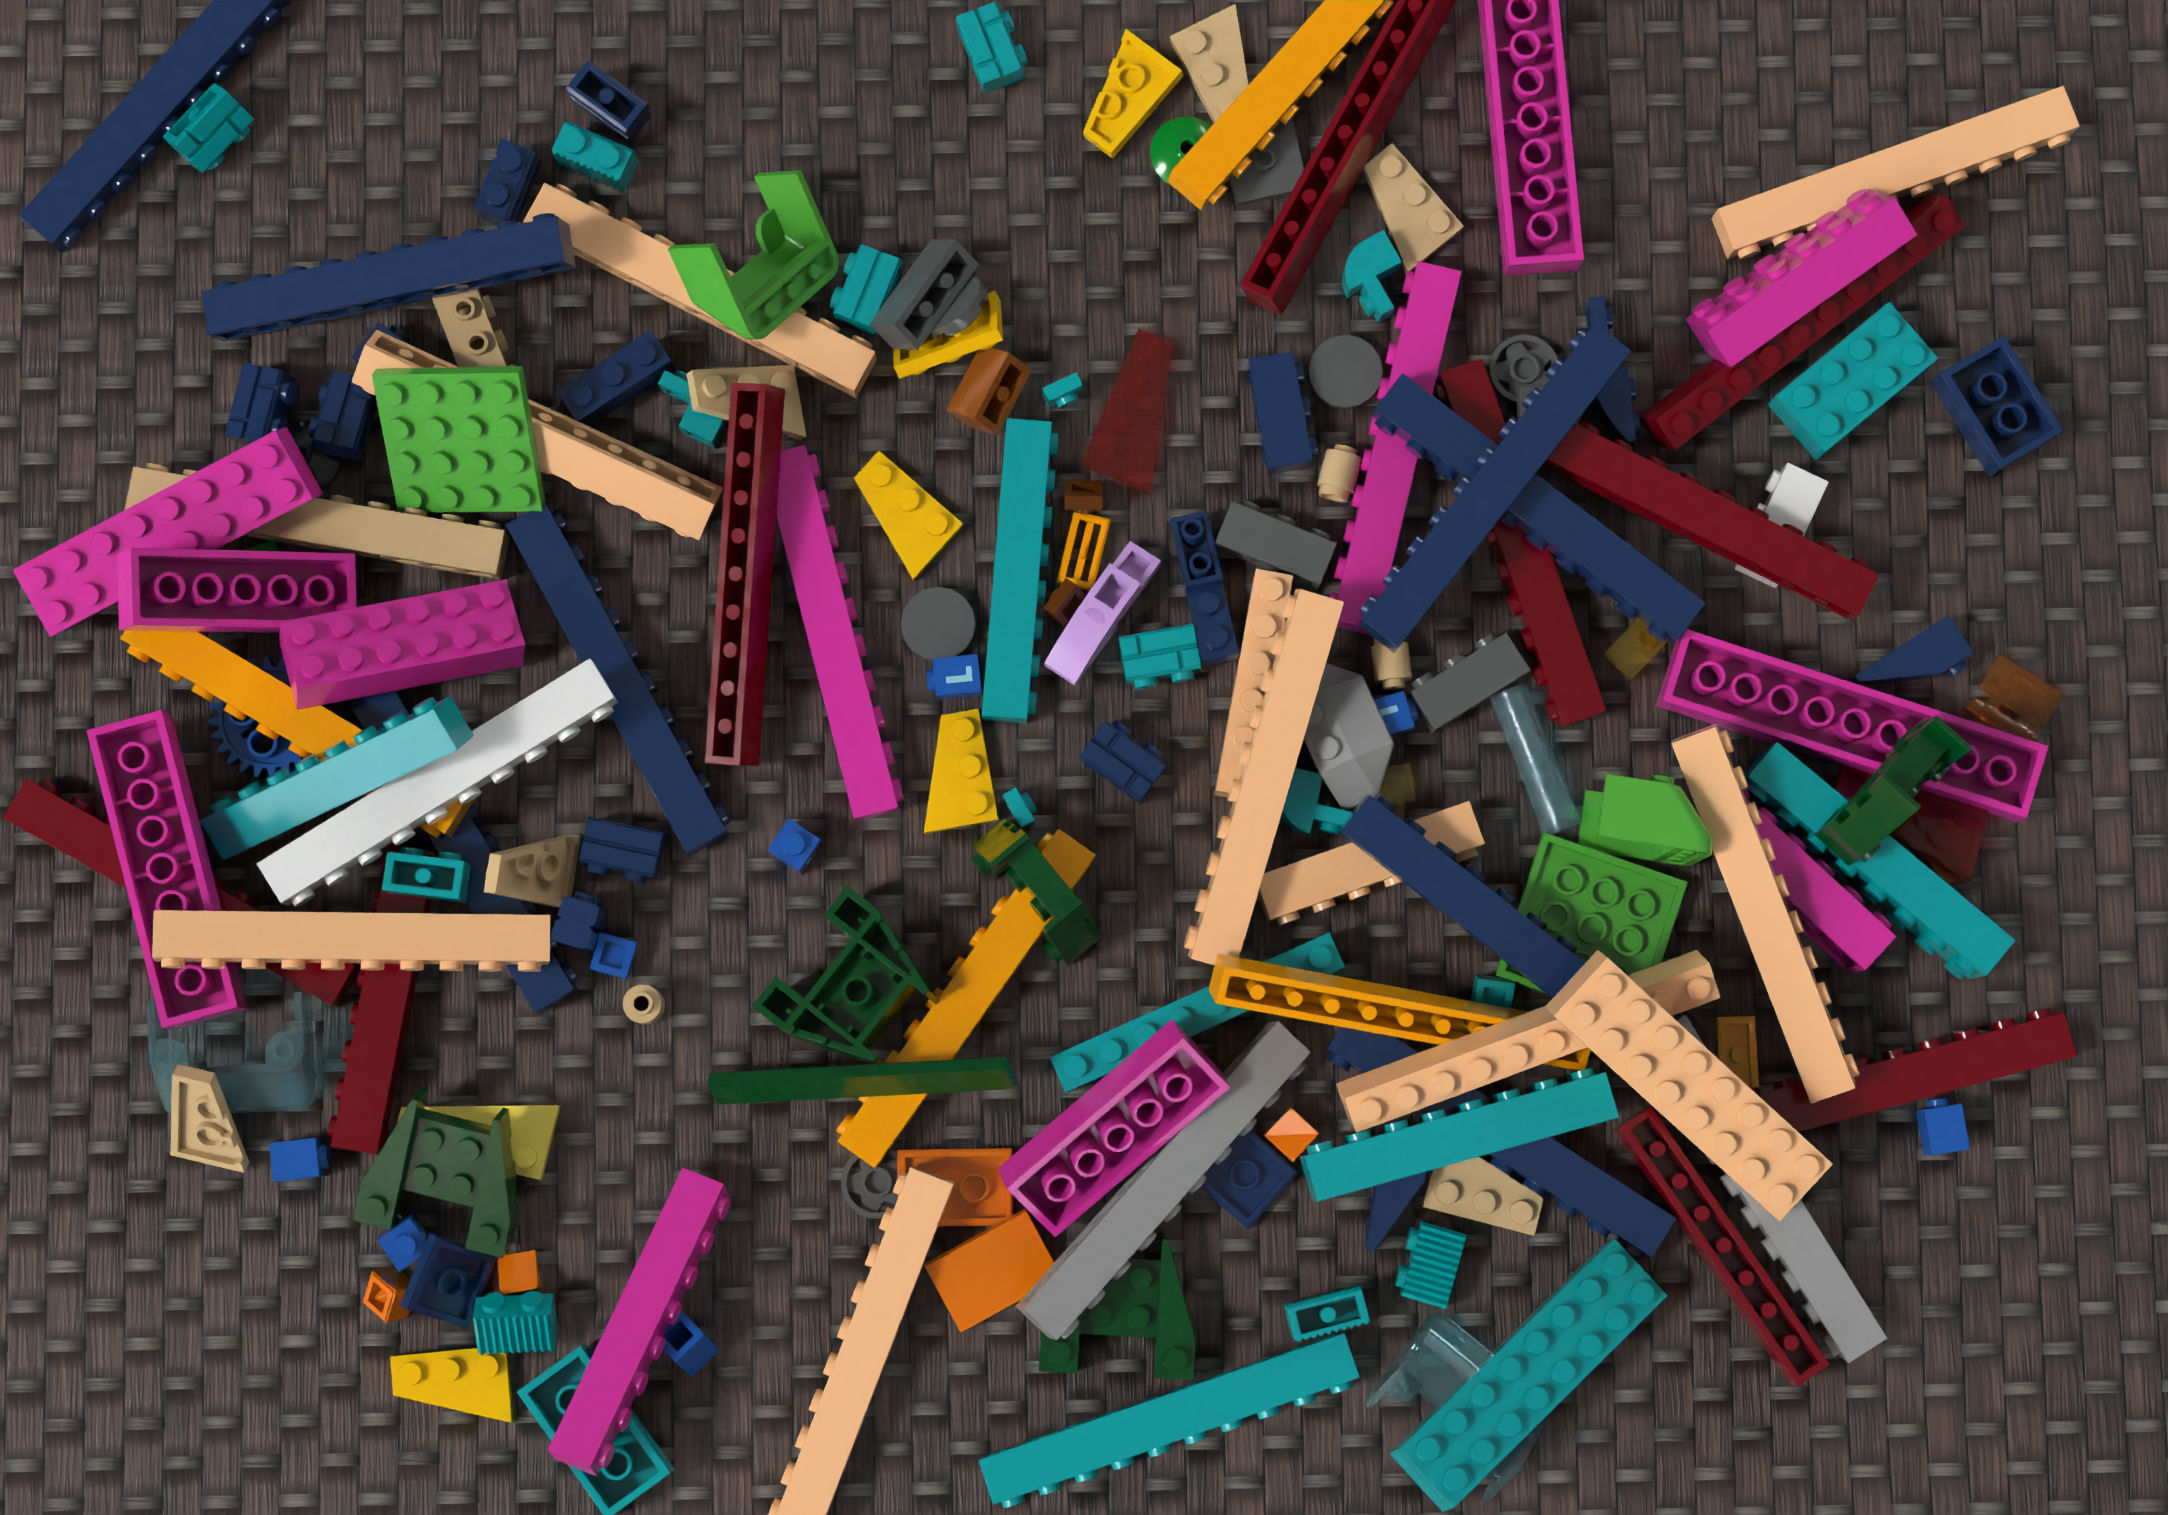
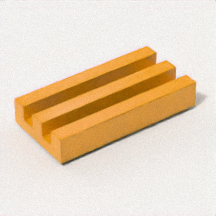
M1073 513L1056 582L1057 585H1061L1067 578L1080 589L1086 592L1091 590L1096 582L1111 519L1091 514ZM1084 521L1087 524L1074 576L1069 578L1066 575L1079 522ZM1094 524L1101 525L1088 581L1086 582L1081 580Z

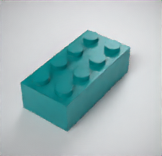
M1888 302L1780 391L1768 403V406L1817 461L1928 369L1938 357L1894 306Z
M587 1344L580 1345L517 1391L551 1442L593 1356ZM631 1407L632 1415L629 1424L623 1432H618L613 1443L615 1451L612 1460L606 1468H601L598 1477L568 1465L603 1515H614L675 1470Z

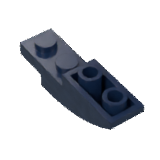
M1604 296L1589 297L1584 306L1587 332L1595 323L1608 332V329L1613 328L1611 307H1605ZM1619 368L1595 397L1591 405L1612 438L1622 440L1632 446L1636 442V437H1640L1641 431L1639 416L1633 415L1631 402L1636 400V384L1634 378H1629L1628 368Z
M1203 511L1170 518L1191 624L1194 625L1202 666L1239 659L1238 646L1223 587V577L1208 513Z

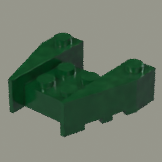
M1939 716L1920 720L1908 729L1885 755L1887 759L1857 793L1840 806L1814 835L1848 866L1860 858L1866 862L1880 848L1879 842L1921 807L1913 799L1921 790L1919 786L1930 779L1936 783L1950 769V765L1970 752L1972 747Z
M1005 818L971 846L975 855L970 859L984 876L990 872L996 879L1005 872L1006 877L1019 893L1026 889L1033 897L1030 901V906L1043 922H1046L1049 918L1051 919V922L1043 927V937L1047 943L1042 947L1056 964L1062 960L1067 966L1070 965L1103 937L1090 915L1087 916L1086 913L1089 911L1081 899L1077 898L1031 842L1030 837L1023 830H1019L1009 819Z
M846 886L823 916L849 936L851 940L805 998L775 976L752 1007L794 1039L867 1064H882L885 1062L869 1049L916 989L935 1004L938 1003L939 998L888 919L876 907Z
M422 1088L411 1100L360 1184L353 1221L391 1230L402 1216L406 1193L410 1191L474 1207L465 1249L503 1258L513 1243L520 1211L519 1195L516 1193L515 1161L512 1159L510 1141L512 1134L509 1109L502 1108L493 1119L491 1126L425 1109L429 1089Z
M1161 1239L1160 1260L1129 1258L1128 1261L1131 1265L1127 1271L1117 1280L1112 1278L1104 1286L1105 1295L1092 1309L1086 1307L1077 1317L1080 1321L1078 1326L1068 1337L1063 1338L1060 1336L1058 1340L1048 1338L1041 1331L1039 1371L1077 1373L1079 1334L1155 1338V1378L1194 1380L1195 1337L1168 1239Z

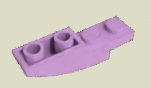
M1130 541L1113 564L1109 563L1084 598L1051 650L1044 666L1076 686L1116 632L1120 620L1160 568L1161 560Z

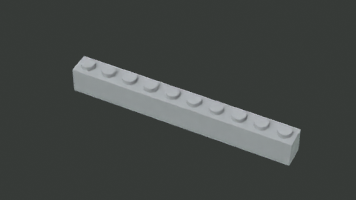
M1678 1013L1672 1016L1703 1044L1685 1014ZM1706 1155V1157L1709 1159V1161H1710L1712 1164H1715V1163ZM1725 1173V1175L1720 1177L1724 1186L1733 1197L1737 1194L1740 1196L1745 1204V1207L1740 1209L1743 1216L1753 1229L1756 1227L1760 1228L1765 1236V1239L1761 1241L1763 1248L1773 1261L1776 1259L1780 1260L1786 1270L1781 1273L1783 1280L1793 1293L1800 1292L1806 1302L1801 1305L1803 1312L1813 1325L1820 1324L1826 1334L1821 1337V1340L1833 1357L1839 1355L1847 1363H1850L1888 1339L1801 1199L1779 1222L1729 1175Z
M1279 1021L1267 1022L1222 1073L1230 1089L1139 1166L1015 1307L1048 1338L1058 1340L1060 1336L1063 1338L1068 1337L1078 1326L1080 1321L1077 1317L1086 1307L1092 1309L1105 1295L1104 1286L1112 1278L1117 1280L1127 1271L1131 1265L1128 1259L1137 1249L1143 1251L1156 1237V1233L1153 1232L1163 1220L1165 1222L1170 1221L1182 1207L1179 1201L1189 1191L1192 1194L1202 1186L1207 1179L1204 1173L1213 1163L1215 1165L1220 1164L1230 1154L1232 1150L1229 1146L1238 1134L1242 1137L1253 1128L1257 1122L1254 1116L1263 1106L1269 1108L1280 1097L1282 1092L1279 1088L1288 1078L1290 1080L1295 1079L1307 1065L1304 1060L1311 1052Z

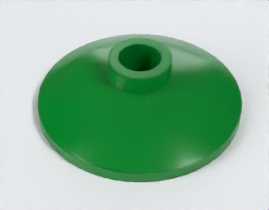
M1184 116L1174 118L1158 129L1151 143L1150 159L1156 174L1165 183L1172 186L1167 182L1172 169L1186 155L1181 151V146L1184 144L1194 146L1211 127L1209 123L1196 117Z

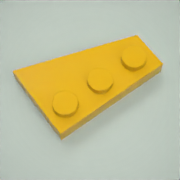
M1125 29L1122 36V44L1117 56L1113 58L1108 70L1109 75L1103 90L1099 92L1083 130L1084 138L1112 159L1183 77V72L1180 68L1127 29Z
M996 290L988 293L986 303L981 305L982 310L978 317L957 334L947 337L943 333L939 335L938 339H933L928 335L918 350L893 349L894 369L899 379L909 375L922 374L930 367L944 362H954L965 354L979 349H989L996 345L997 342L1003 341L1001 300Z
M880 451L854 477L864 498L883 527L911 578L915 581L963 527V523Z
M973 709L941 715L924 834L998 821L979 710Z
M478 1348L390 1356L394 1396L505 1422H514L508 1353L504 1354L501 1352L498 1355L495 1353L490 1355L485 1353L480 1355Z

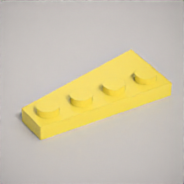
M561 1105L425 1107L427 1110L491 1126L493 1119L502 1108L509 1109L512 1134L510 1141L516 1174L542 1180ZM401 1107L397 1124L407 1107Z

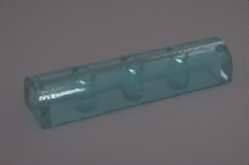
M1520 684L1493 695L1490 698L1543 832L1554 835L1582 824L1527 684Z

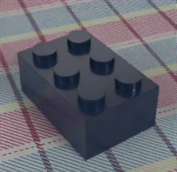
M2005 336L1941 372L1930 382L1989 477L2064 432Z

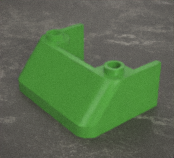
M801 170L757 173L754 176L768 207V210L759 217L756 224V236L762 251L732 277H730L715 243L672 245L668 248L691 301L745 339H763L767 337L828 283L838 271L839 258Z
M1606 774L1603 792L1585 790L1577 841V844L1608 855L1671 865L1692 866L1712 855L1714 839L1680 786L1674 785L1675 779L1672 777L1652 775L1650 781Z

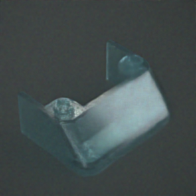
M302 991L294 992L295 1031H281L270 1037L265 1047L266 1063L198 1068L216 1074L231 1114L302 1110L309 1107L315 1101L317 1096L314 995ZM147 1001L149 1063L162 1105L171 1114L172 1073L177 1064L190 1067L189 1052L182 1042L170 1039V1029L161 1027L155 1001Z
M1434 1313L1419 1327L1386 1369L1364 1405L1371 1410L1386 1393L1400 1401H1411L1419 1392L1437 1407L1492 1352L1450 1318ZM1551 1412L1489 1473L1492 1479L1481 1497L1483 1502L1487 1504L1522 1469Z

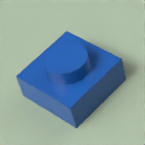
M600 932L589 969L628 980L638 943Z

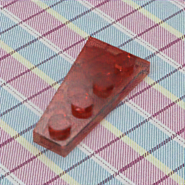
M1138 328L1081 467L1150 495L1173 342Z
M1842 765L1839 769L1834 789L1845 799L1850 800L1873 774ZM1920 790L1913 799L1921 807L1889 835L1901 845L1968 883L1973 875L1988 810Z

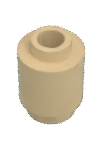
M1336 444L1334 449L1326 450L1317 483L1320 487L1319 496L1336 502H1348L1349 495L1354 493L1362 458L1356 455V449Z
M1374 638V646H1371L1374 683L1382 684L1383 690L1404 688L1405 681L1412 679L1408 643L1403 642L1397 651L1393 653Z
M637 985L629 989L625 994L623 1009L627 1017L632 1021L648 1025L661 1018L665 1010V1001L662 994L653 987ZM640 997H646L649 1001V1006L644 1011L636 1009V1002Z

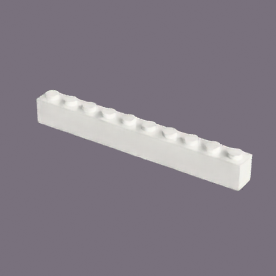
M588 659L472 731L474 736L457 751L383 785L258 862L257 865L280 903L287 906L291 904L295 907L301 906L315 896L313 891L325 883L328 886H333L349 875L346 870L359 862L364 866L382 855L380 849L391 842L399 845L415 835L413 829L425 821L428 825H431L444 818L448 814L446 808L458 801L461 804L468 803L482 793L479 788L492 780L497 784L509 778L515 773L513 767L524 760L527 763H532L540 759L548 752L546 747L559 739L561 743H564L574 738L581 732L579 726L592 719L596 723L603 720L614 712L612 706L617 704L618 701L591 659Z

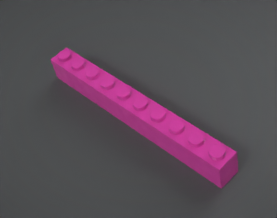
M1421 261L1417 262L1414 272L1407 270L1402 292L1409 295L1406 307H1398L1394 328L1400 329L1397 343L1390 341L1385 363L1392 365L1389 378H1381L1377 399L1382 400L1402 373L1428 393L1433 394L1462 271ZM1374 417L1371 419L1368 432L1369 435L1375 436L1372 450L1365 448L1360 466L1361 471H1366L1364 484H1356L1351 506L1358 507L1355 521H1347L1343 542L1349 543L1346 557L1339 556L1334 578L1341 579L1338 593L1330 592L1329 598L1344 602L1337 627L1367 635L1370 634L1358 626L1364 617L1358 611L1372 594L1379 598L1387 587L1382 581L1392 568L1417 462V457L1406 449L1405 444L1407 442L1396 434L1389 436L1375 425L1376 419Z
M802 445L781 451L776 516L855 822L898 812L897 802L904 800L899 778L892 780L888 765L895 764L890 742L882 743L879 729L886 726L880 705L873 707L869 693L875 692L876 687L871 669L864 671L860 659L861 656L867 655L862 633L854 635L851 620L858 619L853 598L845 599L842 584L849 582L843 561L837 563L835 561L833 548L839 547L834 525L826 526L823 513L829 512L830 508L825 489L817 491L814 477L821 476L816 454L808 455L806 446Z

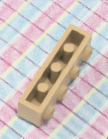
M474 289L432 298L458 367L516 366L515 363L508 365L503 352L508 351L509 346L502 329L495 331L490 318L495 317L496 312L489 295L482 297L480 290Z

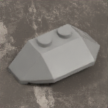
M1326 663L1304 740L1326 785L1341 808L1349 811L1357 807L1366 795L1375 798L1380 794L1381 784L1387 771L1394 742L1364 676Z

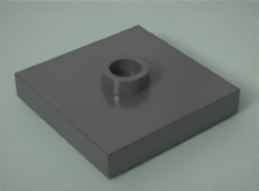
M1292 119L1287 125L1280 121L1272 130L1276 134L1274 139L1262 152L1258 148L1255 149L1248 157L1252 163L1238 179L1234 175L1229 178L1236 207L1291 194L1304 170Z

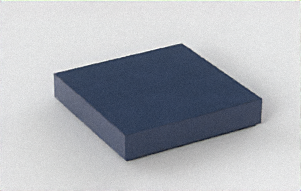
M1252 1130L1242 1137L1238 1134L1229 1145L1232 1148L1230 1154L1220 1164L1215 1165L1213 1163L1204 1173L1207 1179L1200 1187L1246 1229L1251 1227L1298 1172Z
M430 1233L400 1306L407 1310L468 1329L473 1317L476 1297H481L497 1257L465 1249V1244Z

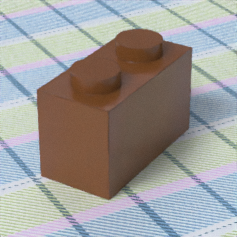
M994 348L979 349L946 410L970 428L999 435L1032 369L1009 352Z

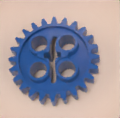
M265 657L263 667H260L255 660H250L249 663L291 687L284 658L281 657L277 667H275L270 657ZM221 700V703L209 705L210 708L218 712V716L208 719V723L219 727V730L210 736L214 740L224 741L217 748L220 754L232 752L227 759L228 764L234 766L242 761L240 772L247 774L254 767V777L262 779L266 770H268L269 776L285 767L290 773L293 771L292 766L304 759L288 749L292 742L281 735L278 736L276 741L273 740V747L269 752L260 754L257 744L266 735L255 729L250 733L249 737L243 738V733L256 728L259 724L258 721L250 718L246 722H239L238 718L223 710L227 704L223 700Z

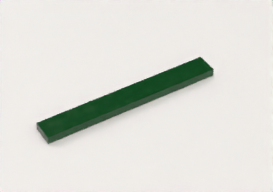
M1006 1057L717 1072L709 1074L707 1085L717 1103L721 1105L1014 1089L1015 1076Z

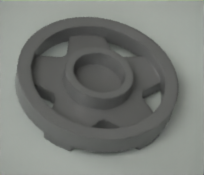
M1516 335L1510 337L1496 348L1489 363L1490 381L1502 398L1517 404V386L1546 385L1550 379L1545 376L1544 366L1549 360L1553 365L1558 358L1551 346L1536 336ZM1521 342L1532 343L1538 347L1532 351H1527ZM1506 349L1507 360L1496 363L1499 354ZM1499 381L1509 384V392L1501 386Z
M888 1149L885 1154L892 1156L893 1159L885 1163L880 1162L876 1168L854 1154L843 1169L841 1176L843 1196L848 1205L862 1216L883 1218L885 1211L878 1212L882 1203L888 1202L896 1205L897 1194L893 1193L897 1182V1152ZM860 1159L861 1170L858 1173L848 1175L853 1164ZM849 1192L861 1195V1207L853 1201Z

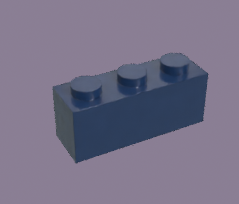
M649 330L556 392L574 420L590 427L659 382L664 370L672 373L676 369L653 332Z
M1293 352L1248 359L1247 372L1266 475L1311 468L1313 457L1318 456V448L1315 434L1308 435L1306 420H1311V410L1308 398H1301L1299 384H1304V372L1301 361H1294Z

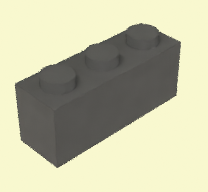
M931 239L870 322V326L892 349L918 350L979 264L956 239Z
M1241 500L1238 504L1232 501L1215 541L1216 550L1268 571L1293 575L1292 581L1318 590L1337 544L1330 541L1331 535L1315 528H1310L1308 532L1295 527L1296 521L1281 514H1275L1274 518L1260 512L1262 508L1252 502Z
M1494 632L1475 644L1478 650L1465 657L1461 652L1443 664L1446 670L1433 677L1432 673L1428 672L1411 683L1414 690L1407 697L1413 699L1417 713L1431 734L1525 677L1531 671L1507 632L1498 638Z

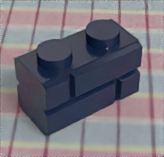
M589 60L566 88L567 94L574 104L629 144L652 116L648 103L637 95H632L629 89Z
M501 139L495 153L497 158L493 159L474 205V209L480 218L497 225L506 221L519 220L541 165V161L535 151Z
M244 363L224 436L237 443L248 445L275 430L284 427L288 428L286 417L289 405H292L297 398L296 378L279 369Z
M334 371L332 372L330 382H323L321 386L319 403L323 405L319 417H312L308 435L309 438H312L315 449L319 453L360 461L377 406L376 395H372L363 390L361 386L352 383L353 376L351 374Z
M1105 720L1080 754L1079 761L1140 804L1166 769L1167 764L1161 761L1165 755L1147 742L1143 747L1131 739L1134 733L1116 720L1111 725Z
M589 817L579 861L582 864L588 865L587 872L609 876L610 870L625 873L624 880L646 884L647 878L657 880L667 835L663 832Z
M577 891L574 898L568 896L563 898L558 911V915L561 918L555 921L550 936L554 939L553 941L586 953H594L600 935L599 931H604L608 918L606 911L601 908L602 901L594 896Z

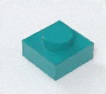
M1077 372L1043 387V398L1049 409L1054 406H1058L1059 409L1066 408L1079 400L1078 395L1083 393V385Z
M1015 787L1003 794V800L1021 830H1025L1035 824L1032 815L1038 811L1027 792L1020 795Z
M1475 974L1471 1001L1511 1008L1515 982L1501 977Z

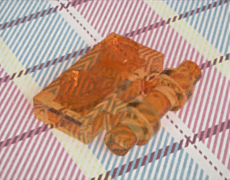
M1999 655L1995 658L1978 686L1979 690L1990 696L1985 703L1974 696L1966 709L1978 716L1977 720L1986 726L1992 724L2003 732L2037 742L2039 736L2027 729L2030 721L2041 728L2045 727L2064 694ZM2001 703L2019 714L2015 721L1998 711Z

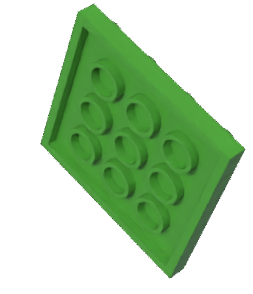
M523 366L376 369L372 374L398 512L404 513L405 508H415L426 512H529L531 510H543V504L546 501Z
M1544 832L1541 835L1517 910L1524 916L1530 911L1548 925L1544 931L1555 940L1561 935L1577 948L1574 955L1586 963L1598 950L1626 975H1630L1662 962L1688 882ZM1500 958L1495 977L1511 980L1515 984L1546 994Z

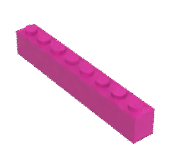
M681 1169L548 1448V1451L555 1460L597 1477L601 1468H606L611 1462L615 1451V1446L613 1445L619 1431L623 1432L628 1426L632 1415V1410L630 1409L636 1395L640 1396L645 1390L649 1378L647 1374L648 1368L652 1360H657L664 1349V1334L669 1324L674 1325L682 1309L681 1298L685 1290H690L697 1279V1264L702 1254L707 1255L713 1245L715 1238L713 1230L718 1220H724L729 1211L731 1199H729L730 1195L723 1183L687 1169Z

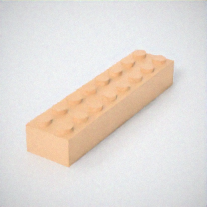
M1597 950L1545 1006L1546 1010L1779 1222L1833 1165L1600 951Z

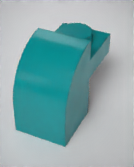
M1384 230L1360 242L1352 250L1342 276V286L1346 298L1348 299L1360 292L1359 302L1364 312L1369 317L1374 315L1378 323L1391 317L1394 310L1393 304L1379 281L1399 271L1402 263Z
M664 370L658 382L661 391L689 404L679 424L682 434L716 449L727 427L728 420L693 411L686 373L676 370L675 374Z
M1295 768L1281 814L1284 821L1295 832L1306 837L1311 832L1312 823L1319 824V831L1340 835L1339 829L1352 812L1317 804L1323 779L1320 773Z

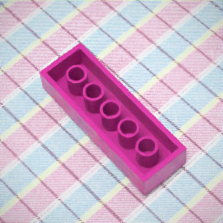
M1861 189L1847 198L1845 206L1836 212L1830 211L1822 215L1815 222L1816 226L1806 234L1799 233L1790 238L1784 245L1786 248L1778 254L1762 258L1754 265L1755 270L1744 278L1737 277L1728 282L1723 288L1724 292L1713 300L1706 299L1696 305L1692 310L1693 314L1685 320L1706 353L1729 367L1734 366L1917 236L1896 199L1871 189Z
M129 548L117 553L119 630L280 633L281 621L357 607L355 553Z
M506 579L280 622L279 643L297 710L523 666L525 642Z
M1743 789V793L1745 795L1747 803L1749 804L1751 803L1748 800L1750 794L1746 789ZM1760 807L1758 811L1762 824L1757 825V829L1761 839L1769 838L1773 847L1776 860L1771 861V865L1775 875L1783 874L1787 883L1790 896L1785 897V901L1789 911L1797 910L1804 933L1849 975L1866 970L1897 937L1889 930L1892 927L1891 923L1876 911L1873 913L1869 912L1861 904L1863 898L1857 891L1848 885L1843 888L1833 878L1835 872L1820 859L1814 861L1804 852L1807 848L1806 845L1794 834L1789 833L1786 835L1776 826L1778 823L1777 818L1766 808Z
M1171 1019L998 1167L1007 1190L1056 1237L1229 1090L1230 1086L1219 1067Z

